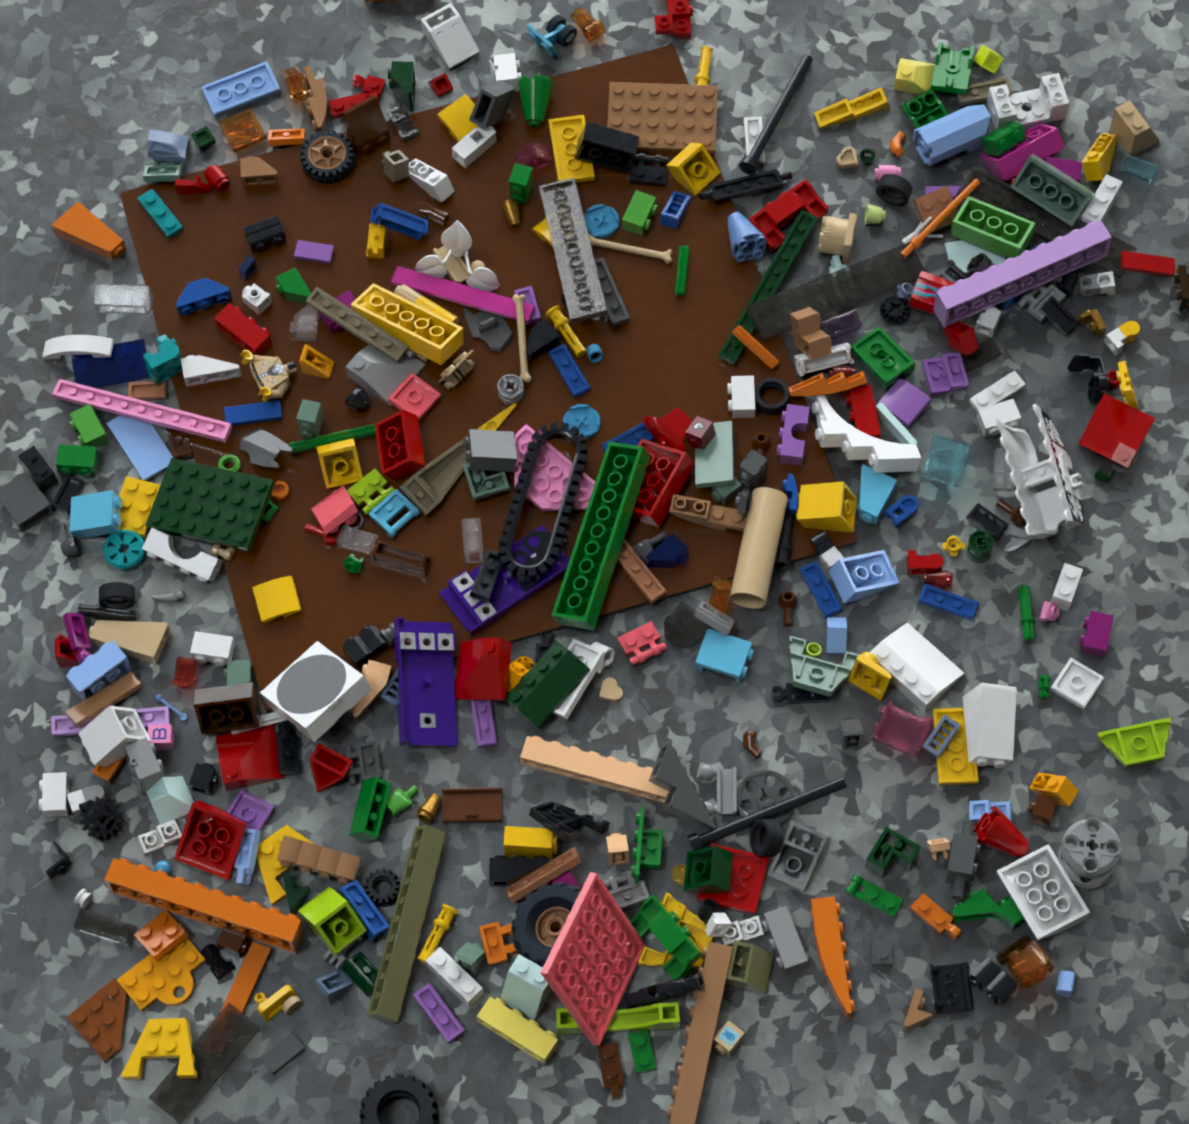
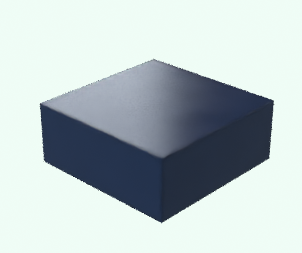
M248 256L239 267L241 279L247 281L257 268L255 258Z

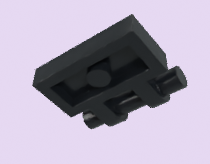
M645 153L636 154L633 161L639 163L638 165L631 164L629 184L665 187L667 168L661 167V164H668L669 157H662L659 154H656V156L645 155ZM644 163H655V166H644Z

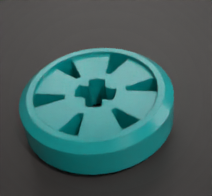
M120 530L118 533L111 534L103 546V555L110 567L118 571H129L138 567L146 555V550L142 549L144 541L139 534L131 530ZM126 547L127 553L123 554L122 548Z

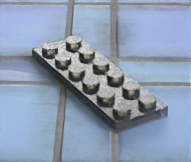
M228 1003L192 1045L197 1078L180 1079L177 1076L178 1062L149 1096V1099L181 1124L259 1032L260 1027L231 1003Z

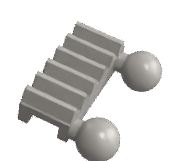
M709 764L702 765L699 769V775L702 779L709 780L713 776H717V805H713L708 801L705 802L709 815L712 816L714 813H717V815H737L736 767H733V769H720V767L713 768Z

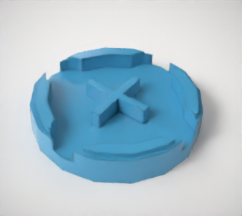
M598 204L590 207L585 212L586 214L583 217L584 230L594 238H609L618 230L619 216L614 208Z
M587 404L572 406L563 417V422L569 424V430L575 426L579 429V435L583 433L586 440L594 437L600 429V416L598 412Z

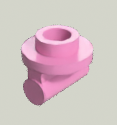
M1044 601L1039 620L1042 622L1055 621L1060 615L1059 606L1055 602Z

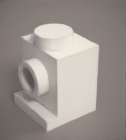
M255 283L251 287L249 285L246 286L242 291L243 303L258 315L272 304L270 294L266 293Z
M994 306L986 309L985 312L982 311L976 322L975 332L992 338L1000 321L1002 311Z

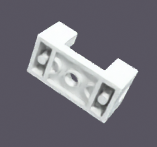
M1059 73L1042 76L1038 89L1015 94L1009 93L1007 84L990 87L986 103L995 130L1009 121L1021 123L1022 127H1028L1039 123L1066 119L1069 101ZM1028 106L1031 108V111L1026 112L1022 110V107Z

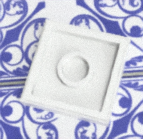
M1070 658L1050 690L1084 710L1103 682L1104 677Z

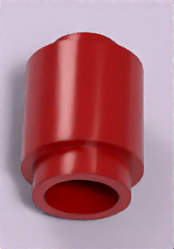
M210 165L206 168L204 178L215 190L222 192L229 187V177L218 165Z

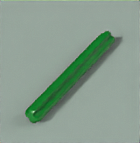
M375 424L291 442L289 446L293 452L290 453L316 449L318 446L353 438L356 440L376 435Z

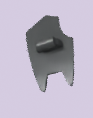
M464 308V315L473 338L482 339L491 351H503L513 337V333L504 318L486 311L473 314L467 308Z
M262 429L255 430L241 437L240 449L249 454L250 463L263 467L279 469L280 466L274 460L280 452H293L288 444Z

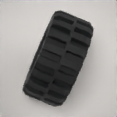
M396 1074V1077L391 1078V1075L385 1076V1080L382 1082L377 1080L374 1082L375 1086L373 1088H368L366 1091L367 1096L363 1097L361 1101L362 1107L359 1111L361 1124H382L380 1119L382 1109L386 1104L395 1099H408L416 1104L419 1110V1119L416 1124H439V1108L430 1087H426L425 1082L421 1079L415 1080V1077L412 1075L403 1077V1074Z

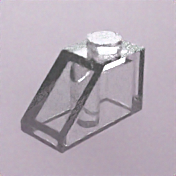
M307 305L294 315V321L290 322V333H293L294 340H317L318 311Z

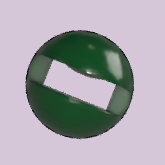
M871 148L863 149L860 152L861 161L864 163L872 162L875 159V151Z

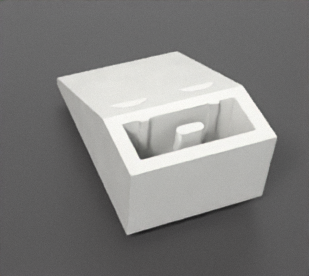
M452 3L421 19L422 32L449 69L480 53L464 21Z

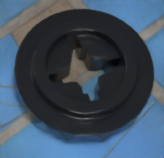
M892 296L891 298H886L881 303L880 314L889 323H901L909 316L910 307L907 301ZM892 306H894L895 308L899 307L898 312H896L895 310L891 311Z

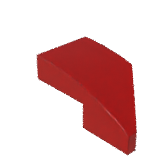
M199 176L196 177L195 181L176 179L175 182L177 194L181 195L202 194L213 189L210 183L201 182Z

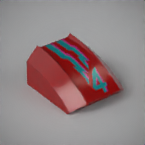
M921 271L910 298V308L936 316L933 311L936 292L940 288L951 286L954 283Z

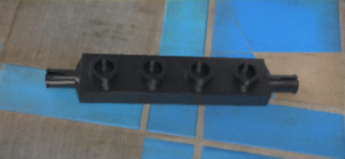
M777 169L710 184L708 191L699 192L700 200L711 198L715 204L782 188L783 181L793 177L791 171L781 174Z

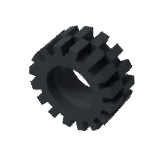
M382 868V871H379V869H376L375 873L371 872L369 873L370 877H366L364 890L377 907H380V905L387 907V904L391 906L393 901H397L401 886L399 878H397L395 873H392V870L386 871V868ZM381 881L390 884L389 892L383 895L375 891L376 884Z

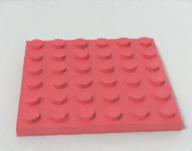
M590 872L551 949L546 963L543 965L541 974L591 1044L599 1046L646 945L598 874Z

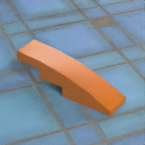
M863 371L848 378H845L844 373L841 372L825 379L824 374L821 373L789 387V393L791 396L825 395L848 390L868 382Z

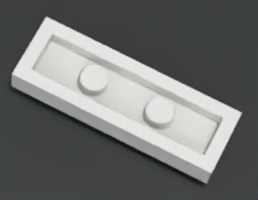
M1014 370L970 398L969 403L977 412L980 408L1005 401L1024 389L1026 383Z

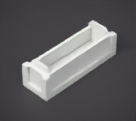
M846 342L831 346L832 353L812 360L803 353L794 355L797 374L801 377L806 373L846 363L853 364L854 360L851 358L850 353L851 345Z

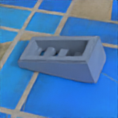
M398 668L380 695L382 700L394 707L399 702V692L391 687L394 685L399 688L398 683L395 681L398 678ZM390 691L398 697L395 699L387 693Z
M944 714L922 747L939 758L957 734L961 725ZM947 724L953 728L952 732L943 727V725ZM941 729L949 735L948 738L940 734L939 730ZM937 736L945 742L941 744L934 737ZM933 742L935 745L940 747V749L937 751L929 744Z

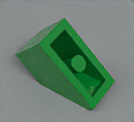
M296 268L276 277L277 285L275 287L279 295L283 294L288 301L306 304V300L311 292Z

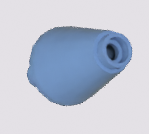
M734 212L730 214L727 223L732 255L737 262L760 259L767 245L765 236L741 213Z

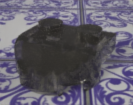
M682 601L673 613L666 617L664 621V636L674 646L689 648L698 644L705 636L707 628L711 629V626L695 617V611Z

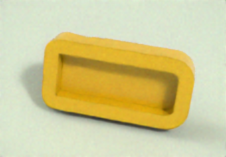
M285 985L268 999L263 993H257L254 1000L258 1005L257 1010L260 1016L267 1022L282 1011V1005L287 999L297 996V994L290 985Z

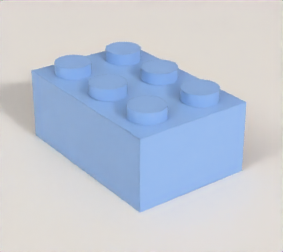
M112 640L110 643L102 645L94 655L86 657L84 662L78 667L71 668L66 677L73 692L83 701L127 673L132 672V668L127 656Z

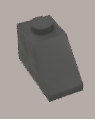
M845 718L843 721H840L839 732L842 750L862 748L864 731L860 719Z

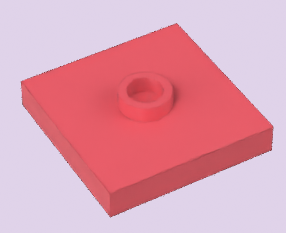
M411 373L388 398V401L400 411L406 410L417 415L418 421H420L441 398V394L414 373Z

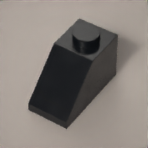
M547 319L543 322H538L531 329L527 349V361L529 363L560 344V335Z

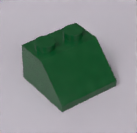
M392 61L391 68H388L389 89H393V96L410 112H414L416 85L414 63Z
M718 846L687 852L684 891L709 894L729 891L733 853Z

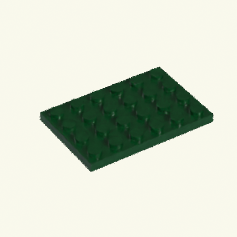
M171 458L145 526L148 529L154 528L166 533L250 551L275 482L267 478Z

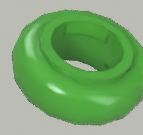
M224 455L218 461V468L239 472L241 462L235 455ZM228 462L235 464L231 469H226L224 465Z

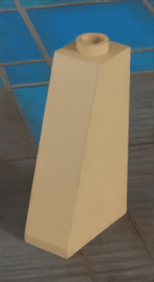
M96 620L95 625L91 626L88 636L92 645L101 647L113 640L125 655L157 665L171 630L169 624L165 622Z

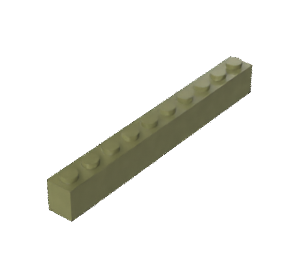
M427 824L415 828L367 1016L386 1024L398 1022L401 1016V1007L406 997L407 983L411 977L412 963L416 958V948L421 938L422 924L426 918V908L430 902V893L435 883L436 869L440 863L439 857L445 844L444 838L446 833Z

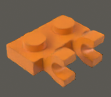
M498 921L479 926L489 966L507 962V955H518L514 944L505 945L503 936H513L511 930L512 923L500 927Z

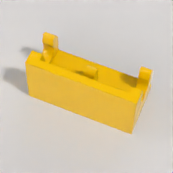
M375 223L369 224L366 258L385 259L388 228L375 225Z

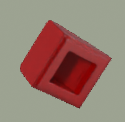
M446 73L428 81L437 97L453 89Z

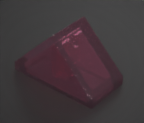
M530 142L514 156L517 164L532 167L533 169L554 163L549 147Z

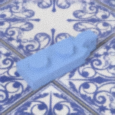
M245 830L234 866L237 869L236 883L250 885L261 834L259 830Z

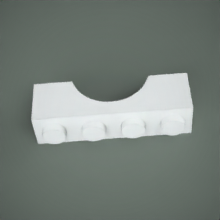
M151 528L142 547L143 550L148 551L146 555L154 559L160 557L164 559L163 563L171 567L177 565L181 567V572L188 575L192 572L197 575L196 579L205 583L208 580L214 582L223 563V560L202 551L193 558H181L175 551L174 537L154 528Z

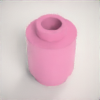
M878 165V168H875L874 178L878 179L879 183L880 178L885 174L901 176V167H896V165Z

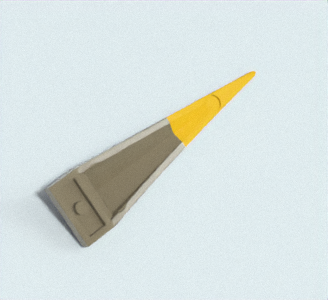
M516 403L476 430L496 431L515 408ZM464 439L415 472L400 486L401 490L424 516L441 502L463 473V465L468 464L465 461L467 448H464Z

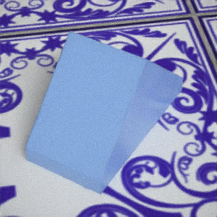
M827 617L826 654L845 655L846 617Z

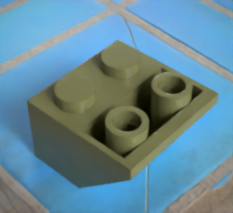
M734 941L726 986L766 994L774 955L754 944Z

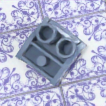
M150 130L148 137L149 158H153L155 162H186L187 145L190 139L188 136L172 132Z

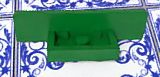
M641 806L640 813H636V825H639V830H635L634 842H638L637 848L633 847V859L636 860V865H632L631 877H635V884H639L640 868L660 869L663 830L643 829L645 806Z

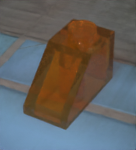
M298 66L280 71L291 98H302L305 96V93H308L303 73Z
M715 577L709 604L727 615L731 601L730 593L733 580Z

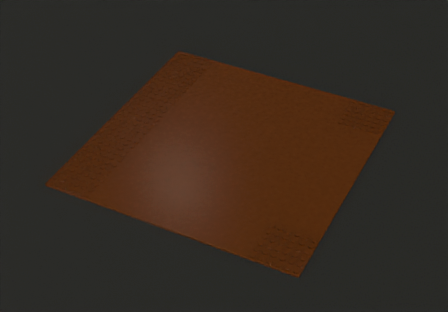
M667 45L550 77L551 82L554 81V86L543 124H540L539 127H530L529 124L525 123L520 93L515 91L504 120L492 125L496 131V143L466 168L453 158L452 147L458 142L450 134L449 129L438 119L437 114L450 105L447 104L386 121L390 139L385 144L378 145L369 153L360 156L354 150L355 162L352 172L350 174L347 173L345 179L341 177L340 182L334 180V184H330V181H327V184H323L322 181L317 183L315 179L311 180L309 175L305 174L300 153L303 144L254 156L261 158L277 171L279 184L243 186L239 160L219 166L229 177L230 181L229 187L222 192L213 188L212 191L207 193L181 195L177 194L175 182L161 181L120 193L159 336L166 334L169 340L174 338L181 358L189 355H201L238 364L242 377L187 387L183 370L172 376L173 386L181 411L225 422L224 407L264 402L262 401L263 395H258L260 389L251 374L249 366L251 363L248 362L244 365L241 362L244 357H240V354L245 349L216 327L214 317L229 303L234 307L238 306L244 312V315L252 317L258 326L266 328L271 333L272 344L260 356H277L283 365L293 361L297 372L288 375L291 385L281 398L266 401L280 400L282 420L232 426L226 443L187 433L195 463L218 468L220 458L231 454L237 456L241 462L239 473L271 479L274 482L283 481L289 486L290 494L287 499L277 501L270 496L269 500L277 505L279 510L268 523L261 520L250 551L236 548L230 561L222 557L260 692L317 641L361 673L363 666L357 669L344 653V642L350 637L358 636L360 631L366 626L375 625L379 631L386 629L390 623H394L397 617H405L404 621L451 623V630H455L456 651L453 653V659L459 657L462 642L480 638H502L513 642L538 635L539 631L545 633L566 627L565 625H559L551 616L564 577L546 589L539 590L505 613V616L473 637L470 636L439 595L440 591L448 587L449 580L463 571L469 573L480 566L487 549L499 553V539L502 535L506 516L509 514L508 510L510 503L512 504L513 493H515L514 472H505L510 491L474 501L465 472L463 471L437 506L425 516L420 511V514L407 522L396 532L397 535L393 538H390L369 517V514L365 515L362 509L367 506L365 503L359 507L355 504L358 513L363 517V526L357 531H351L346 528L345 524L340 525L339 531L341 536L334 534L329 536L335 538L337 544L326 545L322 536L304 530L307 523L321 528L311 508L341 487L337 486L326 489L317 448L293 454L281 451L274 460L280 466L279 469L250 463L249 454L240 449L241 437L255 430L262 429L288 445L291 442L306 439L300 435L296 420L302 399L321 403L324 422L319 436L376 424L400 411L394 405L390 406L365 388L364 390L368 395L366 400L369 402L362 410L359 408L353 410L345 406L347 397L357 386H360L347 377L346 366L359 351L369 344L344 328L330 333L319 318L317 310L306 304L288 301L283 294L279 295L275 287L277 285L276 277L293 268L297 269L311 293L318 287L336 298L349 290L357 299L373 283L394 293L397 286L392 285L391 280L397 266L415 271L416 264L423 257L434 255V248L439 249L444 246L441 242L442 233L458 220L472 238V246L467 250L470 267L472 262L480 260L485 264V268L493 271L497 277L500 286L490 291L491 293L513 298L515 295L514 290L532 286L542 320L538 322H543L547 319L554 328V323L545 314L553 306L559 305L562 314L569 319V326L584 348L587 350L589 345L597 344L603 353V359L597 363L589 360L587 352L583 356L577 357L562 333L557 331L560 335V344L555 348L563 344L566 345L589 384L591 391L574 399L547 352L533 362H528V373L532 379L530 382H523V398L516 403L515 408L496 431H513L515 435L527 424L539 433V428L543 425H546L550 430V423L557 422L558 428H561L563 417L569 408L578 404L591 406L600 416V429L594 437L586 440L588 458L584 473L596 482L605 455L600 445L643 423L644 417L653 416L661 419L678 407L692 421L696 416L713 423L732 421L734 477L738 481L740 464L746 459L750 451L753 450V437L763 432L769 437L771 444L769 450L764 452V457L767 459L766 477L757 488H773L785 494V491H782L784 479L788 480L789 473L793 474L798 493L800 492L801 485L836 482L824 449L821 448L819 441L815 438L816 427L810 411L807 432L797 431L792 434L795 439L805 441L802 466L779 463L780 456H776L777 446L782 444V439H779L780 427L784 428L785 423L781 422L782 412L777 415H767L760 412L755 406V418H732V411H728V400H731V394H728L727 383H731V376H754V390L756 385L765 378H778L785 382L788 388L799 383L771 305L766 310L752 337L779 360L776 367L771 369L747 346L735 366L718 358V354L761 281L754 259L737 262L731 253L727 222L729 215L736 212L732 200L715 204L711 198L700 200L699 193L693 195L675 180L666 166L667 164H661V167L667 168L665 187L629 184L631 165L627 173L593 164L595 180L564 185L558 184L548 119L584 115L585 123L587 121L607 127L610 82L689 85L674 45ZM478 96L470 98L474 104L476 103ZM343 132V136L347 137V132ZM387 150L390 153L400 150L409 159V162L415 158L446 174L455 192L443 202H440L431 197L410 177L392 182L384 174V165L381 162L384 157L381 153ZM636 151V154L645 153V155L651 156L659 154L662 157H669V163L680 152ZM709 153L711 158L717 165L718 169L720 170L715 154ZM632 161L631 164L638 165L639 162ZM645 162L644 166H655V163ZM517 163L533 168L534 187L528 204H518L521 225L511 228L501 210V203L510 199L508 181L513 167ZM205 170L186 174L180 178L195 181L196 177L199 176L201 182L209 184L204 178ZM722 173L715 177L700 192L708 191L710 184L723 182ZM151 189L156 192L183 226L184 230L169 240L138 202L137 198ZM636 190L655 196L656 205H658L655 216L652 215L650 219L651 225L648 230H645L643 236L622 229V218ZM674 191L691 196V200L677 229L660 224L661 213ZM425 201L449 213L448 221L443 226L420 215L417 211V203ZM379 203L429 221L427 234H423L420 240H415L411 236L388 228L385 259L366 258L371 211ZM604 204L614 208L618 213L619 227L614 235L600 240L660 252L671 249L672 262L666 264L662 259L598 246H592L587 249L585 247L587 242L585 237L588 234L585 230L581 231L556 251L547 241L544 242L532 228L560 207L583 224L585 212L590 207ZM278 215L286 240L281 245L266 247L262 252H251L243 227ZM302 240L334 245L331 264L294 259L297 241ZM680 246H688L685 296L681 297L675 295L678 254ZM463 255V256L461 257V259H462V260L464 261V263L466 264L465 257H464V255ZM251 256L255 258L257 268L249 279L245 281L240 278L238 269L246 258ZM602 257L630 316L629 322L612 327L608 315L607 321L589 318L583 322L577 321L566 310L560 297L569 287L576 286L590 300L592 289L596 290L586 268V263ZM447 274L442 278L453 282ZM208 278L229 287L232 299L226 303L215 304L207 309L194 311L189 315H178L176 303L188 283ZM466 281L461 283L463 285L468 286ZM254 283L266 293L268 292L272 300V304L260 315L245 305L242 300L243 289L248 285L251 287ZM420 293L459 317L458 325L463 327L464 344L442 365L430 359L425 362L419 357L414 356L426 364L418 377L441 394V398L419 421L425 465H427L464 439V437H467L469 429H478L512 405L500 400L497 384L503 376L508 374L519 377L521 368L517 320L503 317L509 325L513 337L503 351H491L482 339L473 338L464 315V308H467L473 314L482 310ZM538 322L525 325L526 349H528L531 329ZM304 345H309L334 361L330 378L317 377L301 372L299 360ZM473 350L466 358L474 362L473 369L465 377H462V380L453 389L450 388L448 390L444 386V381L438 383L442 378L440 374L453 364L452 362L464 351L468 353ZM598 353L592 354L591 357L596 359L598 357ZM774 388L765 389L760 395L761 400L770 405L780 403L783 398L782 392ZM790 395L788 404L808 407L804 396ZM376 435L354 440L362 476H366L373 469H376L382 475ZM685 436L683 442L686 453L695 463V448L688 444ZM655 438L649 440L650 442H654V443L659 444V443L655 440ZM564 439L548 441V443L573 463L576 451L569 441ZM228 462L224 465V467L226 469H231L234 467L235 464L233 462ZM694 465L678 495L711 501L712 505L738 509L735 507L736 497L724 506L720 501L717 502L712 497V487L696 488ZM485 471L487 477L503 471ZM415 472L399 480L382 475L387 481V485L383 489L387 490L392 486L416 506L400 488ZM357 482L345 484L346 491ZM750 490V497H749V503H748L747 511H748V509H749V504H750L751 495H752V491H751V490ZM376 493L370 499H376L379 496V494ZM526 498L513 544L541 525L548 532H553L559 511H541ZM269 506L266 508L264 515L269 511ZM405 508L388 524L393 526L409 510ZM572 510V516L566 531L568 540L563 549L569 559L572 555L586 510ZM669 512L660 528L631 516L624 539L632 548L641 541L650 539L662 531L667 535V540L652 546L654 554L645 560L641 558L667 591V594L660 599L734 578L743 531L727 528L726 531L713 529L684 520ZM356 515L355 523L348 526L352 528L357 527L361 524L362 519ZM796 518L793 519L790 542L792 554H790L789 562L817 555L809 538L820 532L821 529L804 528ZM823 530L836 549L856 543L857 539L854 532ZM376 538L382 542L422 554L429 553L431 555V562L426 576L423 577L371 561L370 552L374 550ZM350 554H355L354 557L358 560L361 557L364 558L362 569L357 574L349 573L343 566V561ZM616 562L599 617L649 603L648 599L618 562ZM292 576L302 611L286 618L281 616L270 622L263 623L252 587L277 578ZM395 642L384 652L371 659L372 661L391 665L392 669L389 677L393 676L398 668L397 661H395ZM261 695L264 709L266 711H272V709L267 705V703Z

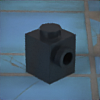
M196 763L189 782L191 791L208 796L211 795L213 786H217L219 779L214 766L209 763Z

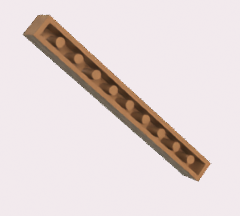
M709 942L708 948L704 947L702 959L705 962L704 967H699V973L703 977L705 989L702 991L694 990L693 998H696V1004L690 1008L689 1018H692L691 1026L687 1025L685 1037L688 1040L687 1045H683L680 1057L684 1059L682 1065H678L676 1077L679 1078L678 1085L673 1086L672 1097L675 1100L674 1105H669L667 1117L671 1118L669 1124H696L733 950L732 946Z

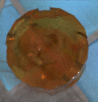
M1036 941L1030 942L1021 951H1013L1008 956L1010 960L1007 963V968L1020 988H1023L1024 985L1028 988L1038 984L1047 977L1045 974L1047 971L1051 973L1054 969L1052 961L1042 946L1037 944Z

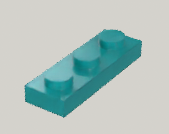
M153 189L137 198L138 202L168 240L184 230L180 222Z

